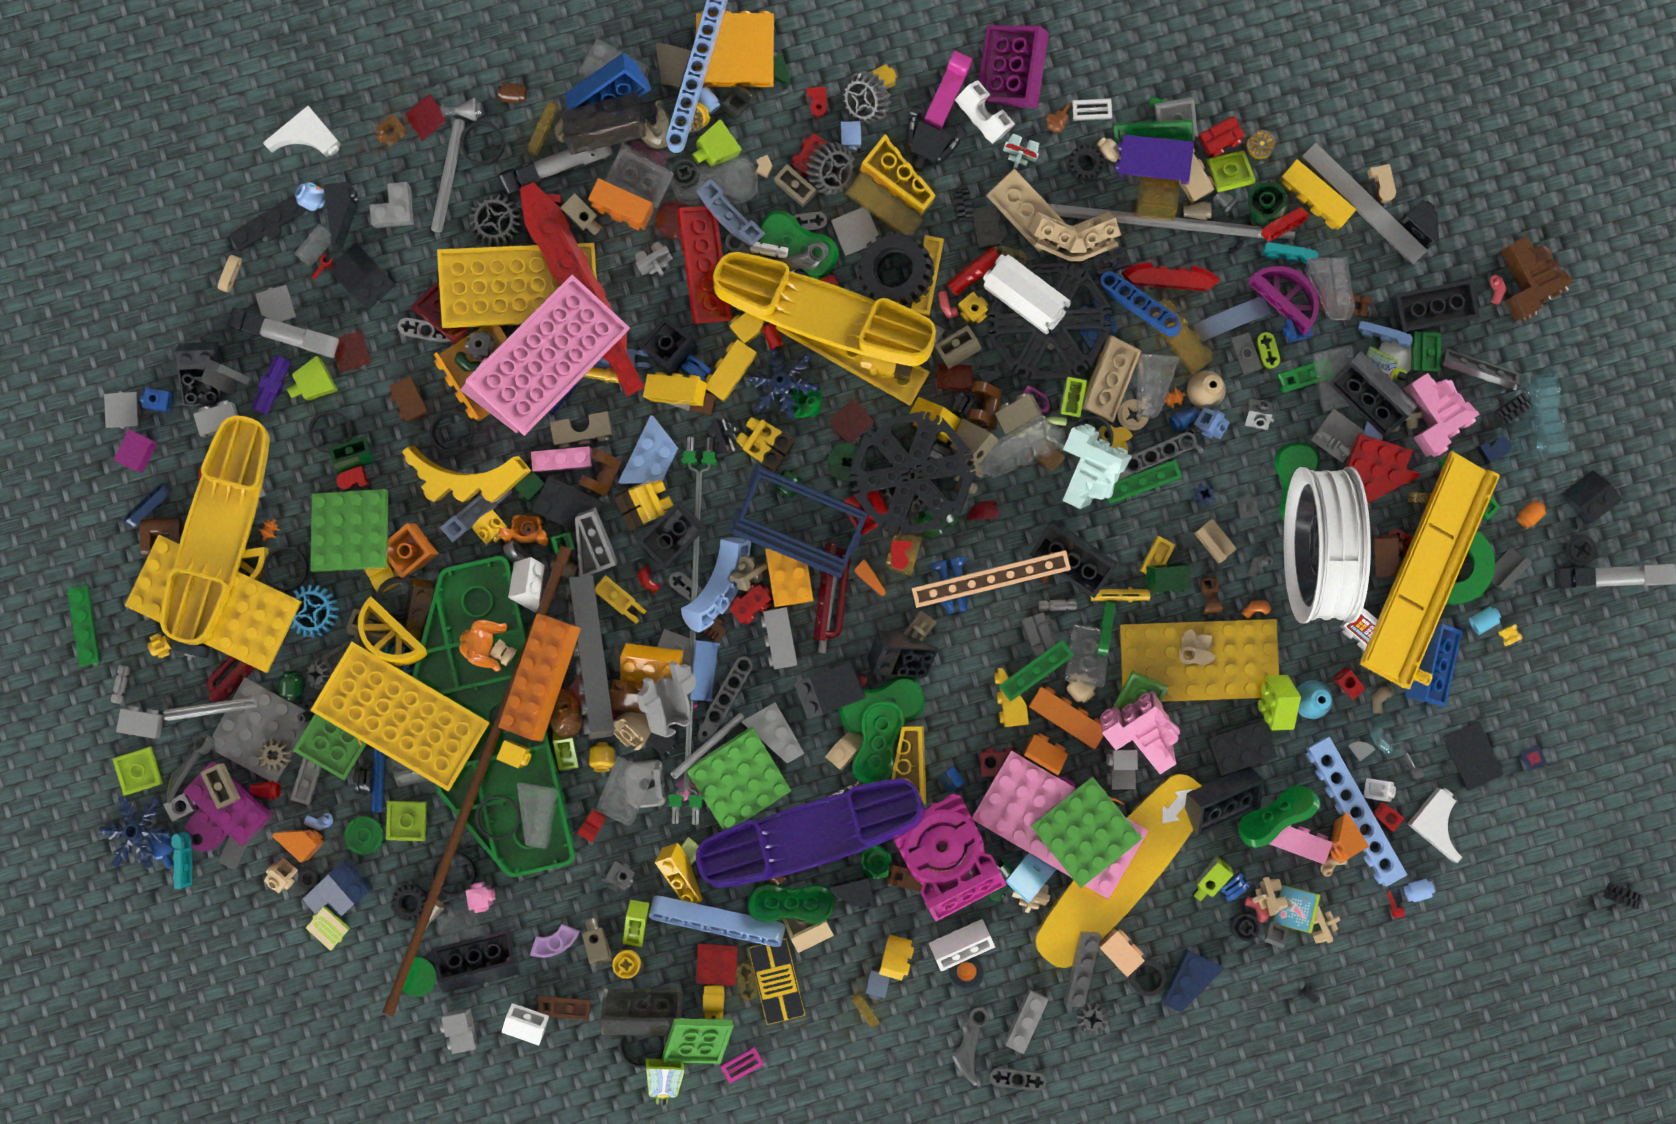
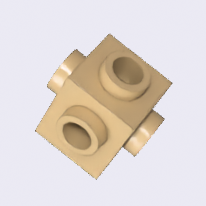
M282 858L276 865L273 863L267 869L266 873L268 875L264 882L279 894L284 888L288 890L295 882L293 878L298 870Z

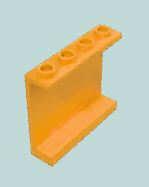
M703 11L696 13V35ZM725 11L703 87H736L737 84L742 87H774V13L769 11H760L759 13H751L749 11L731 13L730 11ZM709 13V16L715 17L718 15V13ZM707 29L703 33L705 35H710L713 31ZM702 47L698 52L705 53L708 49ZM696 66V71H700L702 69L701 66Z
M483 326L473 332V334H476L477 331L487 332L488 336L495 342L494 352L508 339L500 326ZM469 335L442 353L436 352L434 354L436 357L434 362L439 370L443 369L447 374L444 378L449 386L454 385L457 392L455 395L460 403L464 402L468 407L465 411L471 420L475 418V420L480 421L491 413L461 391V388L466 383V379L474 371H463L454 360L458 352H464L470 362L483 361L473 359L468 353V349H465L466 340L470 338ZM477 341L476 347L479 348L482 346L481 341Z

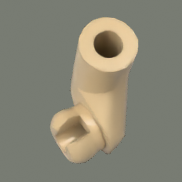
M1328 856L1325 865H1321V873L1329 877L1333 874L1332 871L1336 865H1345L1347 860L1340 864L1332 856Z

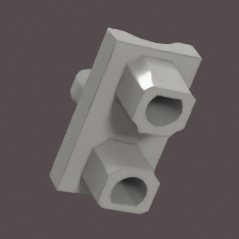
M658 241L651 246L652 254L647 256L644 251L635 254L636 265L642 276L648 272L653 274L658 271L660 276L663 275L662 268L667 266L666 262L673 259L668 248Z

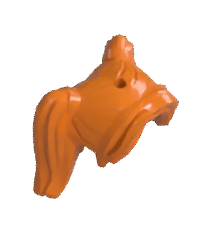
M515 515L512 520L511 529L500 528L498 536L506 544L512 540L517 543L536 542L543 547L549 544V539L546 537L547 534L542 530V516Z
M487 620L473 622L471 629L466 630L460 636L461 644L459 649L461 654L474 665L493 668L495 672L500 671V663L490 658L489 654L492 650L493 634L504 633L507 624H498Z

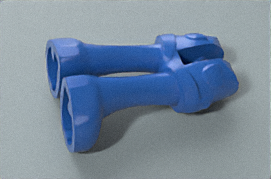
M965 556L949 559L953 578L961 576L962 566L966 563ZM947 560L930 563V568L937 571L941 580L949 579ZM968 595L958 597L957 603L960 612L967 611ZM952 599L941 602L948 614L955 613Z

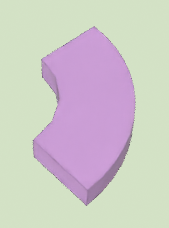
M561 924L558 931L553 935L546 937L536 936L530 956L551 957L565 951L576 940L580 930Z

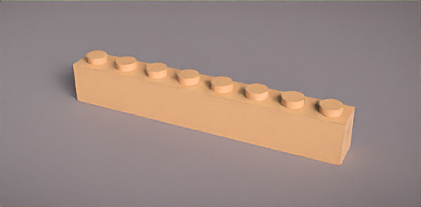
M1066 550L913 587L912 592L916 608L1071 569Z

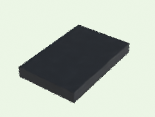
M1476 721L1442 737L1467 791L1504 775L1480 721Z

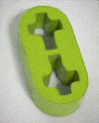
M1264 332L1257 337L1256 345L1263 367L1273 369L1278 366L1280 356L1274 336L1269 332ZM1263 336H1265L1266 339H1270V342L1268 343V349H1266L1265 344H1261ZM1268 352H1270L1271 358H1275L1273 365L1270 362H1266Z

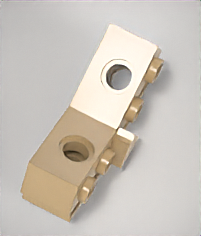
M1110 211L1074 226L1036 212L1029 227V230L1034 235L1029 240L1035 247L1068 261H1083L1118 246V243L1114 238L1121 235L1116 218ZM1044 238L1049 239V240L1053 241V243H1050V242H1048V241H1046V240H1043V239H1044Z

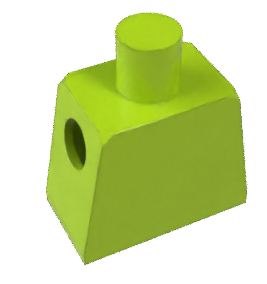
M720 119L698 139L696 143L698 151L692 154V158L697 164L706 160L709 166L713 167L738 157L742 149Z
M318 356L311 359L292 374L296 384L287 388L291 398L302 394L304 399L308 401L338 391L322 359Z

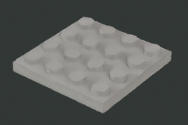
M244 678L232 700L254 697L257 699V707L225 712L212 736L215 741L211 750L269 781L274 780V782H278L285 769L280 767L278 772H275L274 768L271 771H267V765L264 767L260 765L264 759L257 758L263 755L258 749H265L263 742L267 741L270 744L271 738H274L276 742L278 739H282V745L289 744L285 750L292 751V754L286 756L291 759L295 745L311 720L300 723L297 716L307 711L306 709L286 700L250 679ZM272 751V759L278 758V756H276L278 755V752Z

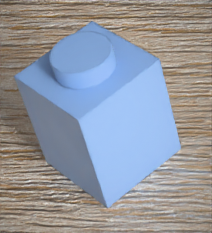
M860 121L841 122V144L845 145L851 152L861 148Z

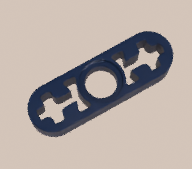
M165 482L159 484L124 517L123 522L130 528L136 526L170 494L172 489Z

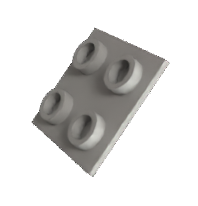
M1333 409L1311 441L1343 463L1350 455L1358 432L1363 434L1364 430Z

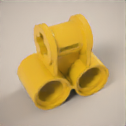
M704 986L703 1012H705V1019H723L724 986Z

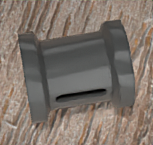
M1227 191L1219 192L1212 199L1214 202L1217 201L1225 209L1226 213L1238 202V199H1234Z

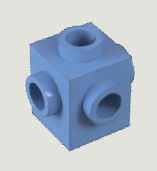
M1204 407L1195 425L1202 430L1204 436L1210 439L1212 437L1221 439L1230 422L1224 418L1225 414L1216 409L1213 411Z

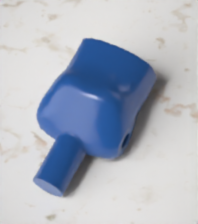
M154 837L153 841L148 838L147 842L153 853V858L155 860L163 859L166 868H172L174 863L170 854L174 852V848L171 845L170 839L161 837L162 842H158Z

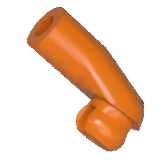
M1254 600L1241 614L1246 619H1249L1255 612L1268 614L1271 611V606L1265 600Z

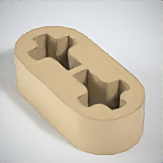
M234 255L229 256L220 277L218 289L227 293L231 290L241 266V258Z

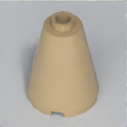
M1198 372L1188 382L1187 396L1195 407L1212 409L1218 406L1225 397V383L1215 372Z
M625 712L613 720L614 734L625 746L629 747L632 745L635 747L633 750H640L644 746L651 733L646 714Z

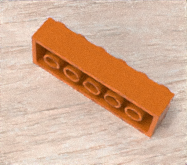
M536 615L498 726L499 728L530 740L543 741L581 628L549 616Z

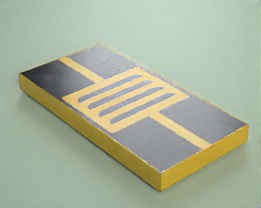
M787 938L783 939L782 945L779 947L764 944L748 947L767 1025L805 1016Z

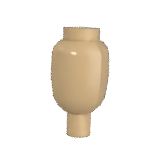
M1103 136L1096 144L1099 152L1101 151L1102 155L1111 162L1121 159V152H1118V144L1112 139H1106Z

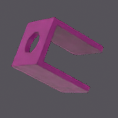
M128 429L114 457V461L143 473L157 446V442Z

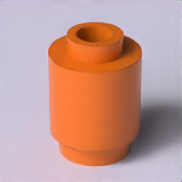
M1531 500L1518 513L1519 516L1516 519L1524 528L1528 529L1530 526L1533 527L1546 514V507L1538 500L1536 502Z

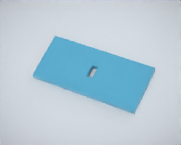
M1028 853L1005 882L1027 903H1030L1055 872L1056 868Z

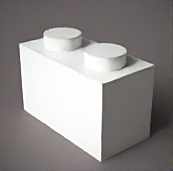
M512 1003L505 1018L502 1033L539 1045L549 1016Z

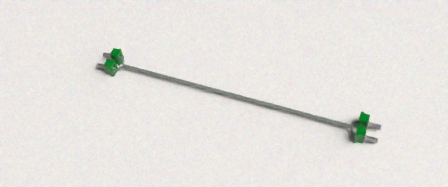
M690 437L687 438V450L684 451L683 458L681 459L684 466H689L690 470L696 472L695 516L699 521L702 472L708 471L710 466H717L716 454L713 451L714 438H711L710 447V437L707 438V450L703 451V459H701L702 465L708 466L707 468L701 469L700 472L696 468H692V466L698 465L696 451H694V437H691V450ZM699 537L694 541L691 602L697 598ZM690 629L689 666L691 669V673L696 638V631ZM688 694L687 697L690 705V718L692 721L693 700L689 699ZM692 722L686 726L685 760L691 756ZM685 771L684 788L677 790L675 795H668V799H670L669 807H672V823L675 824V810L676 824L679 823V810L685 797L678 795V793L685 791L687 788L689 792L695 794L688 796L689 807L692 808V824L695 825L696 811L697 825L699 824V811L702 808L704 797L698 795L695 790L690 789V777Z

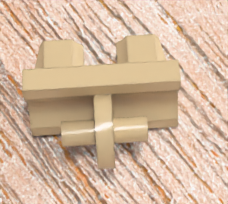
M1269 877L1263 878V881L1259 883L1261 888L1255 890L1257 897H1254L1252 900L1253 903H1259L1261 909L1267 908L1269 915L1274 916L1279 911L1285 909L1288 904L1285 897L1275 898L1274 892L1282 890L1280 879L1270 880Z
M1046 884L1043 885L1030 903H1027L1015 890L1012 893V897L1020 899L1019 905L1026 906V913H1029L1031 908L1038 910L1039 904L1046 906L1050 899L1048 885Z
M1319 906L1314 924L1319 923L1321 929L1312 932L1316 943L1325 941L1331 943L1333 942V937L1328 926H1331L1332 931L1338 930L1336 923L1340 921L1339 916L1333 917L1331 911L1325 913L1327 920H1325Z

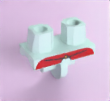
M1012 134L1009 141H1006L1003 151L1010 153L1008 160L1015 162L1013 168L1017 169L1018 164L1026 166L1027 160L1036 163L1039 155L1037 153L1039 143L1029 140L1027 148L1019 146L1022 137Z

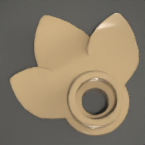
M1192 629L1183 634L1181 639L1182 647L1178 652L1179 659L1183 663L1192 664L1195 662L1198 665H1207L1215 659V656L1207 651L1211 645V635L1203 634L1196 636ZM1187 650L1191 652L1190 658L1185 657Z

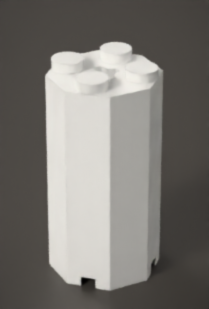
M1009 254L1006 256L1000 255L995 262L996 266L992 271L988 270L983 277L985 289L1047 335L1049 333L1048 328L1053 330L1064 317L1066 311L1063 309L1065 306L1069 308L1070 300Z

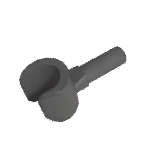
M1189 428L1190 432L1195 436V430L1193 428ZM1184 436L1186 441L1193 442L1192 437ZM1196 440L1195 447L1202 454L1204 450Z
M1405 754L1404 757L1409 765L1411 778L1420 779L1424 777L1423 769L1421 767L1415 768L1409 754Z

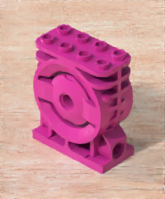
M951 794L944 801L938 804H931L924 810L923 819L917 827L893 838L911 874L922 885L920 893L935 921L1006 886L992 855L985 854L982 837L960 795ZM942 846H947L945 851H939ZM929 866V867H931V868H933V869H935V870H939V871H934V870H931V869L926 868V867Z

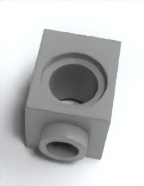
M185 793L174 798L170 804H163L172 822L178 821L198 810L196 804ZM181 800L186 803L184 811H181L178 807Z

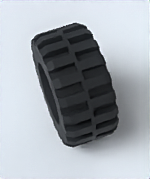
M892 231L886 232L884 237L881 235L876 236L875 242L869 241L866 244L868 249L866 251L862 250L860 254L862 260H858L857 264L859 267L857 271L858 278L860 279L859 283L865 290V293L875 301L880 298H887L907 308L911 307L913 302L916 304L920 302V297L922 295L926 296L929 292L927 288L932 286L933 280L931 278L935 274V269L932 267L934 264L924 245L915 239L914 236L910 234L905 235L899 231L896 234H893ZM905 254L913 263V271L910 278L898 287L885 286L879 278V270L882 263L892 255Z

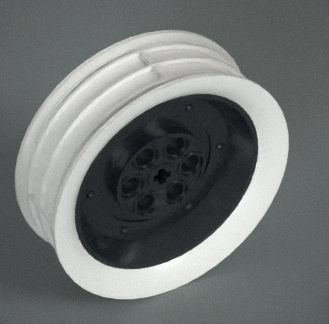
M1299 467L1293 474L1290 482L1284 518V568L1292 612L1299 623H1308L1310 620H1316L1317 618H1322L1323 620L1337 618L1338 620H1344L1346 623H1354L1359 618L1364 607L1369 582L1371 555L1369 511L1361 477L1353 467H1345L1343 470L1314 471L1308 470L1306 467Z

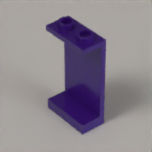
M1124 135L1123 140H1119L1118 152H1121V159H1117L1115 171H1119V177L1122 178L1123 174L1180 180L1181 184L1189 185L1194 142Z

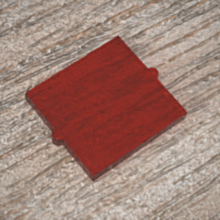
M362 331L351 334L345 333L342 337L337 338L339 343L335 352V358L340 373L351 369L357 370L358 367L371 363Z
M938 363V373H936L937 389L971 391L974 376H972V365L957 364L948 369L945 363Z
M854 398L828 421L838 431L837 434L841 435L848 443H853L875 423L866 412V408H862Z

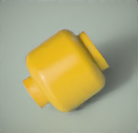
M598 742L596 746L590 748L589 765L596 772H608L615 764V750L613 747L608 746L606 742Z

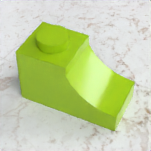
M573 723L553 725V744L559 770L578 768Z
M630 900L625 921L623 944L642 947L650 903Z

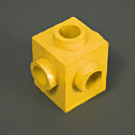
M974 292L957 306L965 322L970 321L971 324L975 322L979 324L987 317V302L982 297L978 298Z
M492 509L481 516L471 528L487 545L492 541L498 542L501 539L498 536L499 529L507 528V526Z

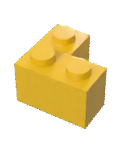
M918 397L909 414L925 411V414L930 412V421H934L936 416L939 415L941 417L939 424L943 417L951 428L957 432L961 422L959 417L943 406ZM913 422L912 425L918 428L917 423ZM938 433L937 439L944 443L952 442L946 433Z

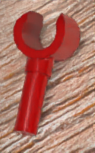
M323 254L320 257L321 264L311 276L314 280L324 268H328L333 264L332 258L328 263L323 262L327 254Z
M1391 891L1387 892L1392 907V916L1395 918L1404 917L1403 906L1397 907Z

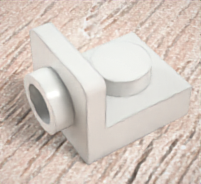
M1366 778L1364 798L1391 802L1392 798L1395 797L1396 787H1394V782Z

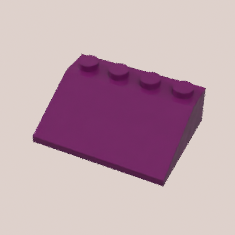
M987 25L979 82L990 94L985 103L1016 108H1038L1049 35L1041 26Z

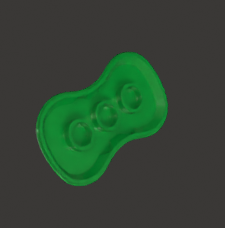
M783 210L771 211L761 221L759 228L765 235L757 242H760V244L776 245L778 248H781V246L787 247V257L808 251L809 246L818 241L824 242L829 249L827 258L822 260L814 270L807 268L799 269L808 277L822 279L833 270L838 260L839 251L836 243L830 237L807 231L790 213ZM815 247L814 254L817 257H821L823 254L822 249Z
M1295 442L1283 445L1275 455L1274 465L1283 488L1279 505V512L1283 521L1288 490L1295 471L1299 467H1306L1308 470L1314 471L1319 470L1320 458L1318 452L1308 443Z
M897 676L879 688L863 689L866 698L839 708V715L844 727L849 732L863 734L861 725L862 715L871 703L877 701L896 703L903 709L905 721H910L922 713L924 709V695L919 683L914 678Z
M889 701L873 702L865 709L862 715L863 741L852 764L853 775L860 783L870 784L889 780L892 777L895 763L894 745L905 722L903 709L898 704Z
M1302 785L1292 786L1286 789L1269 806L1245 815L1238 826L1239 837L1250 847L1265 846L1271 843L1288 826L1311 818L1319 809V798L1307 787Z
M767 883L757 886L751 892L748 899V912L752 918L761 922L794 918L807 923L817 924L824 922L831 916L834 910L835 897L830 888L823 885H810L791 889Z

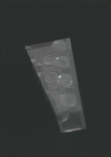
M1043 416L1034 418L1028 424L1017 428L1016 431L998 440L980 463L983 473L991 478H996L1016 470V466L1019 464L1028 465L1033 463V459L1041 455L1044 458L1052 455L1051 451L1058 448L1062 451L1066 444L1062 429Z

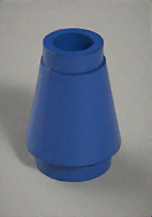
M1195 407L1173 413L1172 417L1169 418V423L1175 431H1182L1199 417V413Z

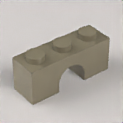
M608 411L588 415L589 426L583 432L574 431L570 419L550 422L554 446L559 447V449H567L571 447V444L578 443L579 446L590 444V440L597 439L598 442L608 441L609 437L613 436Z

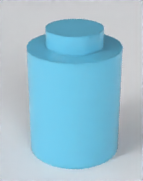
M1489 606L1470 617L1469 622L1474 631L1480 635L1499 624L1501 615L1496 608L1492 609Z

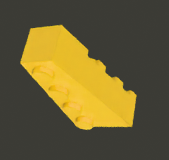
M885 134L862 162L860 171L922 217L933 203L936 195L924 180L916 174L910 163L902 157L901 152L893 146Z
M904 726L901 729L891 780L900 778L909 780L918 789L925 806L924 726Z

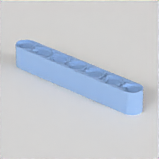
M664 896L653 897L649 917L655 921L773 947L782 945L785 925L781 922H761L750 915Z

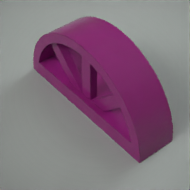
M1283 266L1264 268L1251 276L1248 284L1286 319L1291 318L1293 325L1303 335H1306L1314 324L1319 311L1318 294L1311 281L1299 271ZM1273 278V286L1266 279ZM1279 278L1288 280L1296 285L1285 297L1280 293ZM1302 290L1310 305H1293L1290 300ZM1302 312H1310V319Z

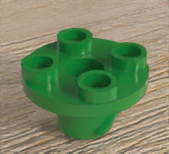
M793 388L789 393L795 396L791 399L797 403V406H792L795 413L794 417L809 418L820 413L822 408L821 389L818 392L808 390V394H804L801 390L798 393Z

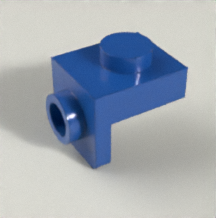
M1291 318L1287 319L1283 326L1284 336L1288 337L1289 343L1313 336L1311 329L1306 335H1303L1293 325Z

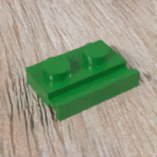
M1412 332L1411 371L1440 372L1441 333Z

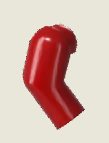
M643 566L638 571L640 584L656 594L660 585L651 581V569L648 566Z

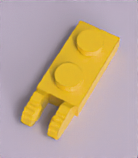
M606 575L595 587V592L622 615L625 614L634 623L637 624L639 620L635 615L627 611L631 605L637 608L640 613H646V610L635 602L636 600Z

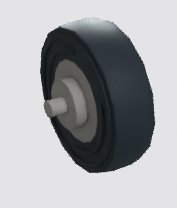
M175 641L174 650L185 653L184 655L188 656L187 660L191 661L192 657L196 658V656L208 658L210 654V648L199 644L189 645Z

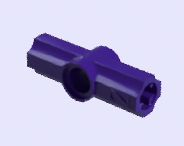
M275 355L267 374L263 375L259 383V392L253 402L252 409L268 415L275 398L282 392L284 379L292 362Z

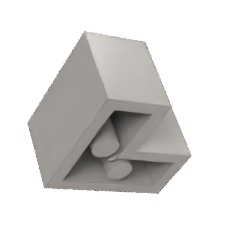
M407 182L387 184L389 203L370 205L371 224L375 228L414 225L411 186Z
M1109 749V754H1106V765L1110 766V773L1106 774L1107 785H1110V789H1136L1135 770H1138L1137 750Z
M471 1008L448 1012L442 1017L440 1029L442 1033H445V1037H449L446 1039L447 1047L449 1050H452V1054L475 1050L478 1047Z

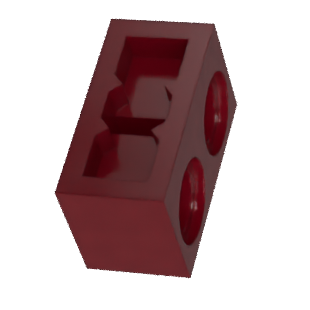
M1015 747L1003 748V752H995V748L983 749L984 752L979 753L980 776H996L1010 751L1012 750L1019 755L1020 751H1015ZM991 756L995 759V765L988 768L985 766V759Z

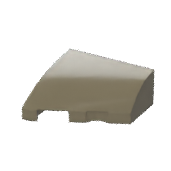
M656 42L661 83L663 86L680 91L691 50Z

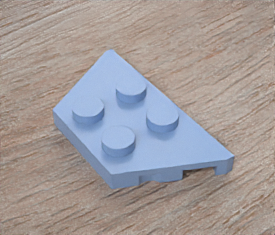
M650 416L618 483L642 484L649 480L651 482L664 480L678 451V447L654 416Z

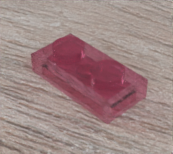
M633 140L627 160L664 172L670 152L652 148L647 144Z

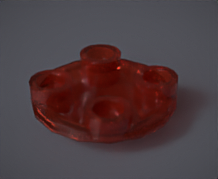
M672 201L664 204L658 210L655 223L663 237L674 240L681 239L677 209L688 207L687 205Z

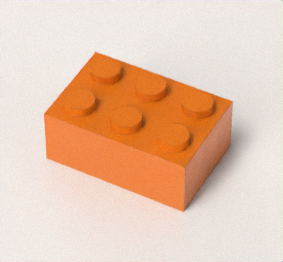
M599 178L588 199L595 212L602 215L607 213L611 216V219L619 223L623 220L629 224L630 228L637 231L639 229H646L654 212L652 202Z

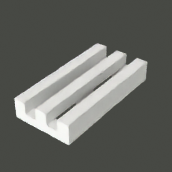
M1111 99L1072 101L1073 121L1112 119ZM1107 104V107L1077 108V105ZM1108 112V114L1077 115V113Z

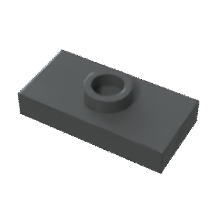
M1249 332L1230 339L1243 376L1262 369Z

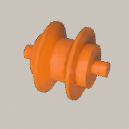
M1174 387V392L1170 393L1166 390L1165 399L1162 401L1173 409L1175 403H1178L1180 406L1182 405L1183 396L1186 395L1185 392L1181 393L1180 390Z
M276 520L262 521L265 526L263 529H258L261 531L260 534L263 535L262 540L266 541L267 538H276L274 532L280 531L277 528L278 525L275 524Z

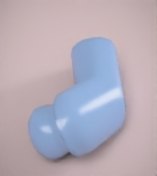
M329 813L323 814L318 819L307 815L304 825L321 831L332 825L333 817Z

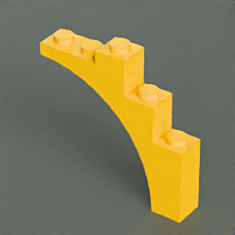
M415 446L407 447L402 451L406 462L414 466L417 470V475L423 481H426L421 488L424 490L425 497L433 502L440 501L451 490L453 491V496L461 502L469 501L480 490L482 491V496L487 501L495 502L531 472L520 456L512 457L506 463L491 471L468 474L448 470L437 465L424 456Z

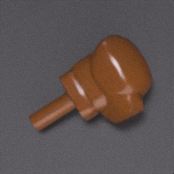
M1066 102L1062 111L1056 110L1055 114H1047L1045 120L1049 130L1055 133L1063 131L1067 123L1068 115L1066 112L1070 107V103Z

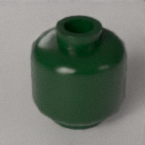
M792 469L790 471L784 470L780 474L802 483L803 479ZM774 483L777 487L775 492L782 498L785 496L793 498L798 493Z
M296 670L284 671L283 675L278 678L279 694L286 697V700H297L298 696L304 693L303 675L299 674V671Z

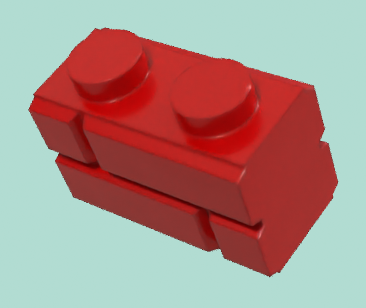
M1232 116L1200 133L1198 140L1208 157L1212 155L1217 157L1225 152V148L1229 146L1234 148L1240 145L1245 134L1235 116Z

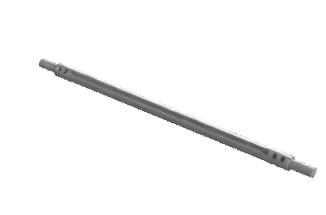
M1048 204L1060 217L1089 220L1110 211L1116 218L1117 223L1264 238L1261 235L1262 230L1265 228L1263 226ZM1289 231L1278 238L1294 240L1295 232Z

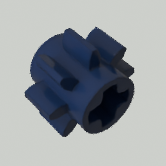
M1199 483L1200 489H1192L1196 493L1192 500L1197 499L1199 501L1198 506L1204 502L1206 506H1209V500H1216L1213 497V493L1216 490L1209 488L1210 483L1206 487ZM1206 490V495L1208 497L1202 499V494H1200V492Z

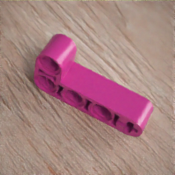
M954 51L923 123L940 131L942 130L971 67L972 58Z

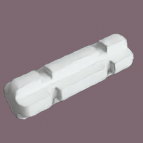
M756 242L752 247L750 246L752 253L758 254L760 252L763 255L778 256V258L783 259L788 256L787 247L781 246V248H778L776 245L760 244V242Z

